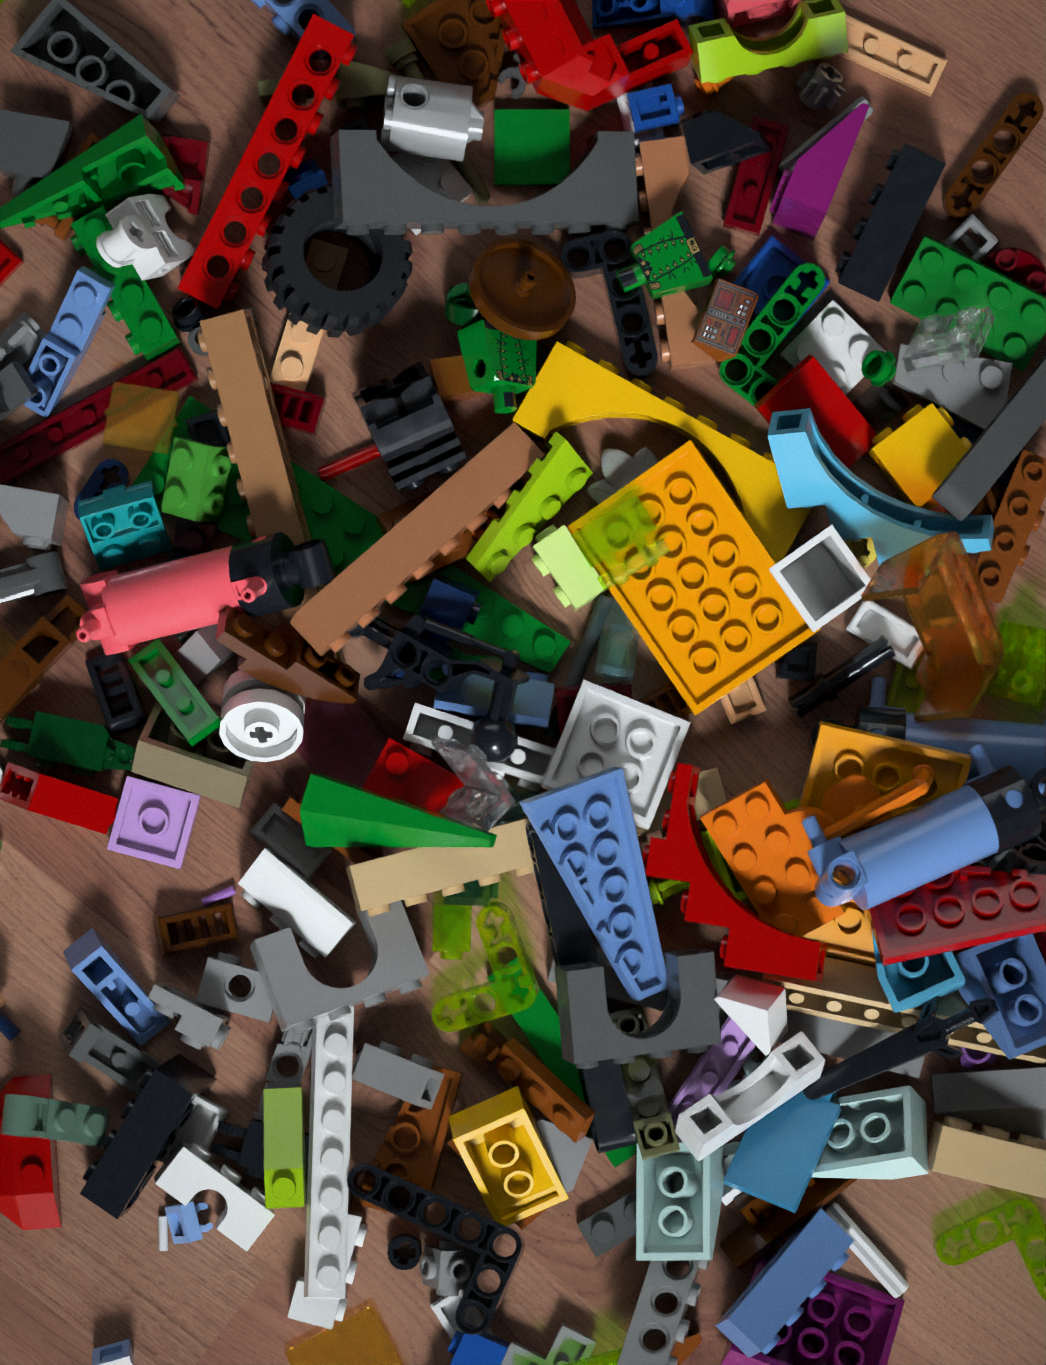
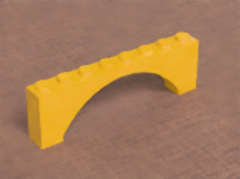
M558 341L556 342L536 377L535 385L529 389L512 419V424L515 422L522 431L544 443L549 435L556 431L558 432L569 426L586 421L604 418L646 420L677 431L696 443L711 457L730 484L741 512L774 560L778 563L784 559L812 508L787 509L772 454L765 452L761 456L750 450L752 444L744 438L733 433L729 438L716 431L718 425L702 415L695 419L684 413L683 411L686 407L680 402L667 396L664 401L650 394L653 389L646 383L636 378H633L631 382L618 376L620 370L614 365L602 359L599 360L598 364L584 357L587 351L570 341H567L565 345Z

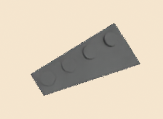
M51 0L10 50L16 56L136 115L142 113L147 120L155 124L160 122L181 96L69 0Z

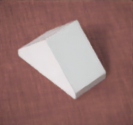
M736 974L714 999L765 1056L774 1050L788 1032L786 992L783 987Z

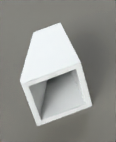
M830 525L768 569L812 632L821 628L877 588L833 525Z

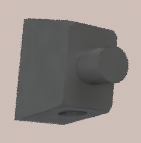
M0 109V174L3 177L14 179L11 199H14L62 167L74 135V128L69 121Z

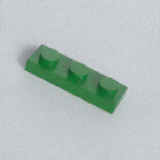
M159 638L128 660L191 746H194L220 726L218 716Z

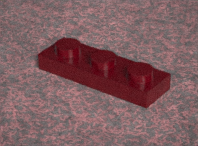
M753 116L750 128L762 134L772 143L773 151L740 162L723 227L759 236L788 135L789 125Z

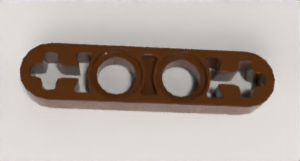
M1024 92L1018 94L1011 101L948 189L943 198V208L950 218L964 220L975 212L1043 115L1044 109L1043 103L1037 95ZM1028 102L1033 106L1031 113L1035 117H1025L1018 128L1015 125L1004 122L1006 118L1011 123L1020 113V109L1016 106L1017 104L1024 106ZM1019 129L1025 130V133L1022 134ZM1001 131L1010 133L1014 139L1013 148L1008 151L997 149L994 144L996 133ZM977 162L988 163L993 171L991 179L987 181L976 180L972 174L973 165ZM965 179L972 188L981 190L982 193L978 195L973 190L966 201L970 208L962 207L958 211L953 208L955 200L951 196L959 197L968 186L961 183V180Z

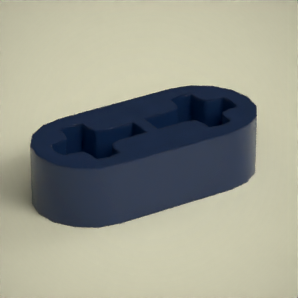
M107 459L96 467L74 503V512L79 520L78 501L97 496L99 493L103 494L101 489L107 481L103 475L106 469L113 471L116 467L120 468L118 475L122 478L119 484L112 482L107 489L123 484L128 487L130 473L121 461Z

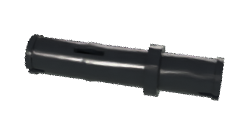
M882 635L879 639L825 675L821 672L815 676L816 681L795 695L788 697V700L793 709H797L796 713L799 717L802 718L806 713L826 700L833 701L836 699L838 692L889 658L896 656V653L891 644L888 645L886 637Z

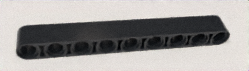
M525 824L526 836L555 966L585 962L599 964L590 926L532 824ZM609 1059L599 1061V1066L595 1068L578 1069L584 1101L596 1112L590 1129L598 1154L635 1145L636 1134L621 1065L613 1063V1060Z

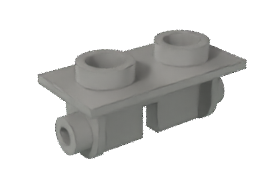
M25 311L0 335V371L16 361H20L21 365L24 366L36 354L43 337L47 335Z

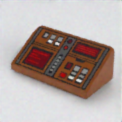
M715 279L691 343L718 363L734 358L740 348L759 295L725 280Z

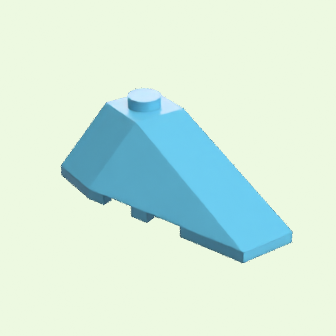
M872 930L877 978L894 1013L924 1005L926 1001L936 996L942 998L964 987L965 978L952 951L883 966Z

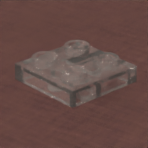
M990 306L980 309L967 307L956 314L943 317L935 314L921 320L902 358L906 371L910 372L977 358L995 320Z

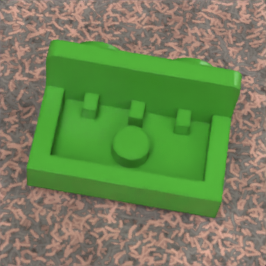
M174 437L161 512L193 521L219 522L221 511L224 507L227 478L231 469V460L227 447L213 446L186 438Z

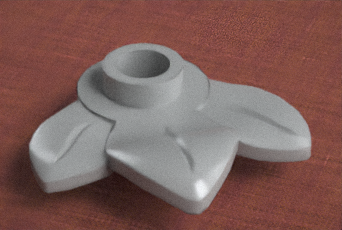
M647 447L640 449L633 458L621 450L605 449L601 460L605 479L589 486L588 493L596 503L600 504L657 464L658 461L655 455Z

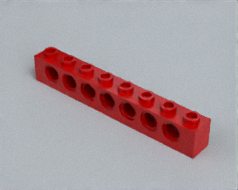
M315 14L312 15L177 289L216 309H220L223 303L231 304L239 288V285L234 283V280L240 269L248 270L256 254V251L251 249V246L257 235L265 236L273 220V217L268 215V212L274 201L281 203L290 185L289 182L285 181V178L291 167L298 169L307 149L301 145L307 133L315 135L324 117V114L318 111L325 98L332 101L341 83V80L335 77L342 64L350 65L358 49V46L353 44L354 34ZM320 50L328 52L332 59L330 68L325 72H316L310 65L311 56ZM300 85H309L314 90V100L306 107L298 106L293 99V93ZM284 119H291L297 125V134L290 141H282L276 133L278 123ZM274 153L280 160V169L276 174L268 176L261 171L259 162L263 155ZM250 187L258 188L263 194V203L255 210L247 208L242 200L243 193ZM233 221L241 222L246 228V237L238 244L230 242L226 237V228ZM216 255L225 257L229 262V271L224 277H216L209 270V262Z

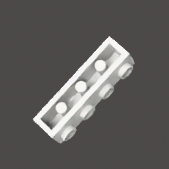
M418 703L414 704L403 737L404 741L411 743L409 749L426 756H431L432 750L447 754L445 762L466 769L468 763L471 762L483 766L481 774L503 780L504 775L508 774L519 778L518 786L536 792L540 791L556 750L555 748L518 737V745L506 760L498 763L486 762L476 756L470 746L469 733L476 722Z

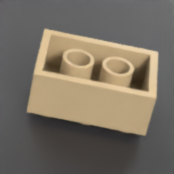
M946 1115L944 1122L933 1121L928 1142V1168L931 1171L1046 1198V1141L1019 1133L1018 1140L1009 1138L1010 1133L1004 1129L982 1124L981 1131L971 1129L972 1123Z

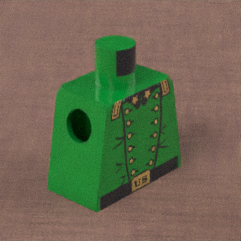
M683 212L677 213L630 246V254L634 264L616 272L624 292L645 284L652 299L706 286L712 282L713 278Z
M480 320L457 331L471 389L477 392L492 394L495 413L504 414L516 411V394L532 388L536 383L537 340H524L512 337L495 328L487 320Z

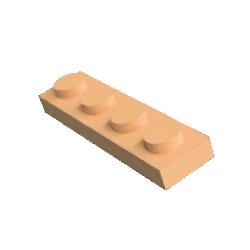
M313 238L305 263L316 280L328 288L338 290L350 251L348 248ZM287 320L269 381L306 392L325 330L320 329L318 334L315 335L306 331L308 324L299 320L298 324L295 325Z

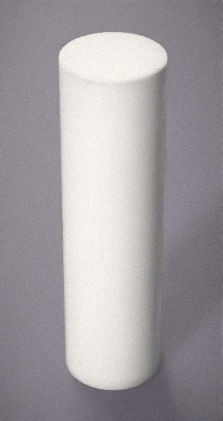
M158 1216L159 1251H168V1220L166 1216Z

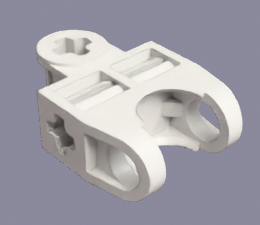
M156 194L128 197L105 215L113 230L101 233L96 239L97 249L108 264L116 268L133 264L142 281L164 276L191 258L195 250L191 243L178 238L170 230L166 223L165 214L171 209V206L165 196Z

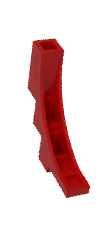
M677 763V769L671 772L668 784L669 794H673L671 809H666L663 817L662 827L663 831L667 832L666 839L651 837L650 845H645L642 860L644 868H646V876L690 883L689 890H684L681 899V912L685 913L684 921L729 928V934L723 936L720 946V957L725 959L724 967L822 982L828 943L801 938L767 923L736 898L722 881L705 849L697 822L695 802L701 768L694 765Z

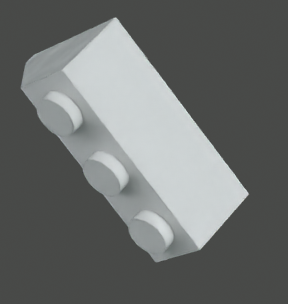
M265 848L238 883L244 888L240 894L244 899L257 909L263 904L273 913L269 919L281 930L290 927L302 938L298 944L314 958L319 954L325 958L328 957L357 923L270 848Z

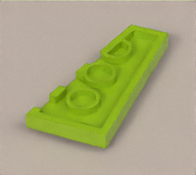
M557 431L548 442L553 447L542 461L537 458L528 470L532 477L522 491L514 490L506 501L505 515L502 519H493L466 557V560L489 583L497 574L502 573L513 557L533 540L535 534L549 519L558 514L565 502L575 492L579 491L593 474L568 441Z

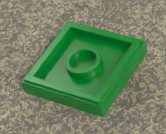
M494 109L495 187L556 186L570 173V109Z

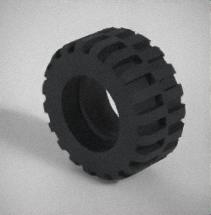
M332 184L324 185L321 192L313 188L304 192L299 200L293 199L286 206L267 237L264 246L266 253L262 258V270L267 272L264 283L268 292H275L276 296L273 303L278 310H282L285 307L290 312L287 319L293 324L297 325L299 320L308 324L306 331L315 335L318 334L320 329L327 330L328 337L339 338L346 331L349 336L361 334L365 327L371 329L379 324L403 295L408 286L407 280L412 273L413 263L408 261L413 253L411 241H404L403 237L405 234L385 235L384 229H369L370 233L365 235L346 234V229H335ZM321 232H337L355 240L365 251L370 263L371 274L367 283L360 289L353 291H338L321 284L310 273L305 263L303 250L308 239Z

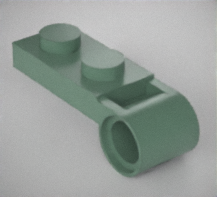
M5 1094L1 1134L36 1137L89 1146H102L106 1139L109 1108L27 1095Z

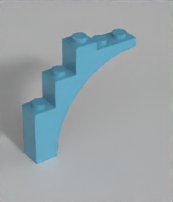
M810 408L772 412L767 436L787 509L812 508L825 505L830 525H833L843 540H859L872 537L881 573L905 572L919 569L920 557H939L948 554L991 551L994 533L992 515H968L960 522L950 513L930 511L890 497L853 474L834 455L820 434Z

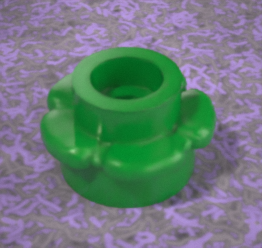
M722 244L706 262L713 278L718 275L723 279L735 266L737 261L732 258L735 254L734 249L730 251Z
M879 350L869 352L862 362L861 370L863 376L871 380L872 385L877 387L883 386L885 382L890 381L896 374L897 367L894 354L890 351L884 352Z

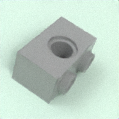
M219 952L217 958L208 957L195 1002L270 1023L273 1019L274 1010L256 963L254 968L240 965L241 957L224 952ZM236 975H244L250 980L251 991L247 996H237L232 991L231 982Z

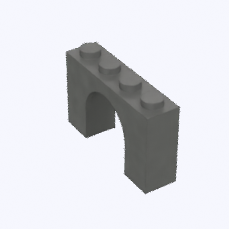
M702 947L664 952L668 989L667 1003L660 1018L651 1027L637 1033H622L616 1028L609 1016L604 966L594 962L555 966L562 1059L576 1064L578 1069H590L598 1067L599 1061L612 1059L613 1063L624 1064L635 1062L637 1055L649 1054L650 1058H667L672 1056L673 1050L685 1049L686 1053H702L709 1051L708 1045L721 1044L718 1003L714 1000L717 996L714 952Z

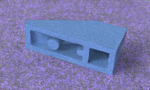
M93 928L63 951L74 974L140 1046L170 1023L166 1015L153 1009L155 1002L148 999L149 994Z

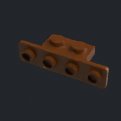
M811 1177L796 1213L744 1192L733 1202L748 1221L720 1242L721 1249L737 1270L744 1269L857 1179Z

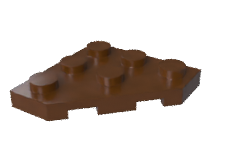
M435 0L401 23L402 29L408 38L411 39L418 53L438 82L473 86L472 102L478 109L495 99L506 44L502 36L504 27L499 17L494 18L491 15L485 0Z

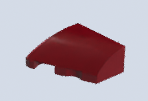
M160 133L184 179L186 188L175 191L172 186L156 191L165 197H171L187 208L188 213L199 215L207 175L211 140Z

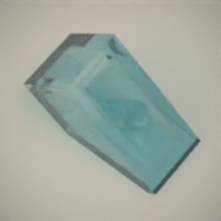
M610 623L609 629L602 628L594 669L595 676L623 681L632 680L639 642V635L632 634L633 627Z

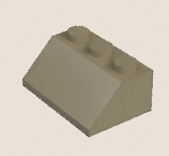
M157 700L138 739L131 772L240 808L258 761H250L239 757L224 746L219 735L220 726L194 746H191ZM212 708V710L221 720V711Z

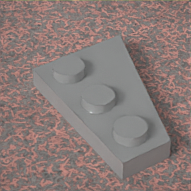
M900 344L893 384L930 404L933 403L943 407L962 421L985 430L1006 404L1013 363Z

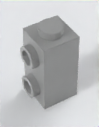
M381 1041L379 1047L365 1043L363 1050L358 1053L354 1061V1073L351 1079L416 1106L431 1110L445 1075L432 1069L434 1061L414 1053L411 1060L400 1056L402 1048L385 1041Z

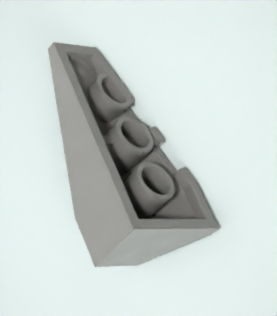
M1045 1064L931 1074L935 1113L1046 1139Z

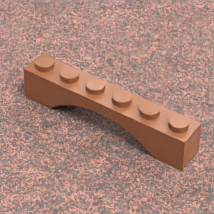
M684 136L639 142L638 153L635 154L636 177L642 176L644 190L638 191L640 213H647L649 227L643 228L644 236L672 217L678 196L688 181L690 172ZM685 291L661 297L660 302H654L656 324H664L666 338L659 340L662 362L669 361L670 371L715 365L716 360L691 343L702 313L696 308Z

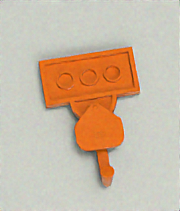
M926 764L918 765L913 769L912 780L883 796L880 795L874 783L868 777L860 774L849 775L827 788L821 810L815 807L801 806L788 811L767 778L703 813L700 819L761 919L782 931L802 937L845 914L847 910L845 904L830 907L825 906L817 899L814 888L819 877L807 854L813 846L802 825V820L812 815L816 816L827 841L838 836L844 839L894 817L891 812L925 795L935 779V773Z

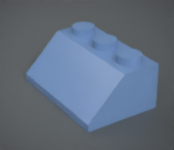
M442 664L441 669L447 676L448 667L446 664ZM526 672V674L530 675L529 682L517 685L510 721L514 725L547 730L555 684L548 683V675ZM476 674L469 675L458 689L445 693L436 691L433 708L446 713L481 718L488 713L495 681Z

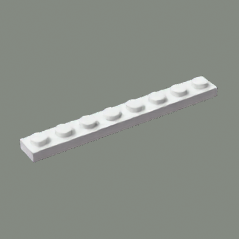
M354 1006L350 1007L351 1014L340 1019L330 1021L329 1017L325 1016L314 1020L316 1027L312 1029L304 1298L345 1299L349 1194L347 1177L350 1160Z

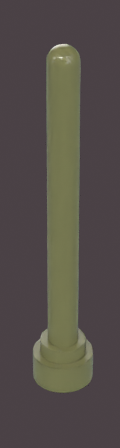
M410 38L394 44L384 52L392 67L396 66L398 71L403 70L406 77L425 80L416 65L418 59L415 54L418 51ZM465 150L463 161L454 160L465 181L473 189V195L476 200L482 204L487 203L490 199V193Z

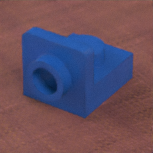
M671 83L627 93L635 133L668 125L671 128L678 127L680 122L679 116L685 115L680 92L673 93Z
M313 158L301 163L298 169L291 168L285 178V181L290 183L288 190L292 198L298 200L304 192L315 188L318 192H321L324 185H329L323 171L320 170L316 160Z

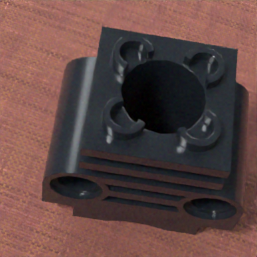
M421 361L403 369L399 375L392 379L394 387L389 390L385 383L369 385L352 393L397 490L403 487L405 490L414 489L426 482L425 477L438 471L441 474L451 472L461 465V460L467 458L460 446L461 443L454 432L455 429L439 393Z

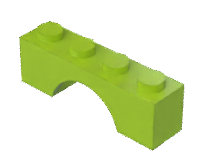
M839 0L800 1L790 21L779 31L765 37L754 38L741 35L728 24L725 18L688 26L690 46L694 52L692 55V66L701 83H719L733 76L743 74L756 75L766 69L780 66L793 67L803 61L817 58L829 59L836 54L848 52L845 10Z

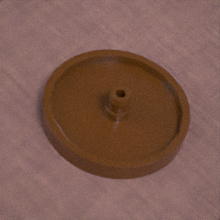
M515 238L495 241L480 252L469 272V291L476 308L491 325L512 337L524 340H541L551 337L562 329L574 311L576 291L569 272L563 267L562 262L556 256L533 242Z

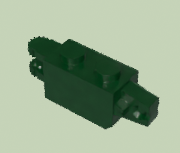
M36 711L34 721L12 716L6 717L5 724H8L10 727L18 729L27 728L32 731L29 744L7 738L1 739L0 747L26 752V756L36 758V766L57 770L58 763L73 766V774L92 778L95 776V771L105 772L106 769L132 770L136 748L114 740L113 734L107 726Z

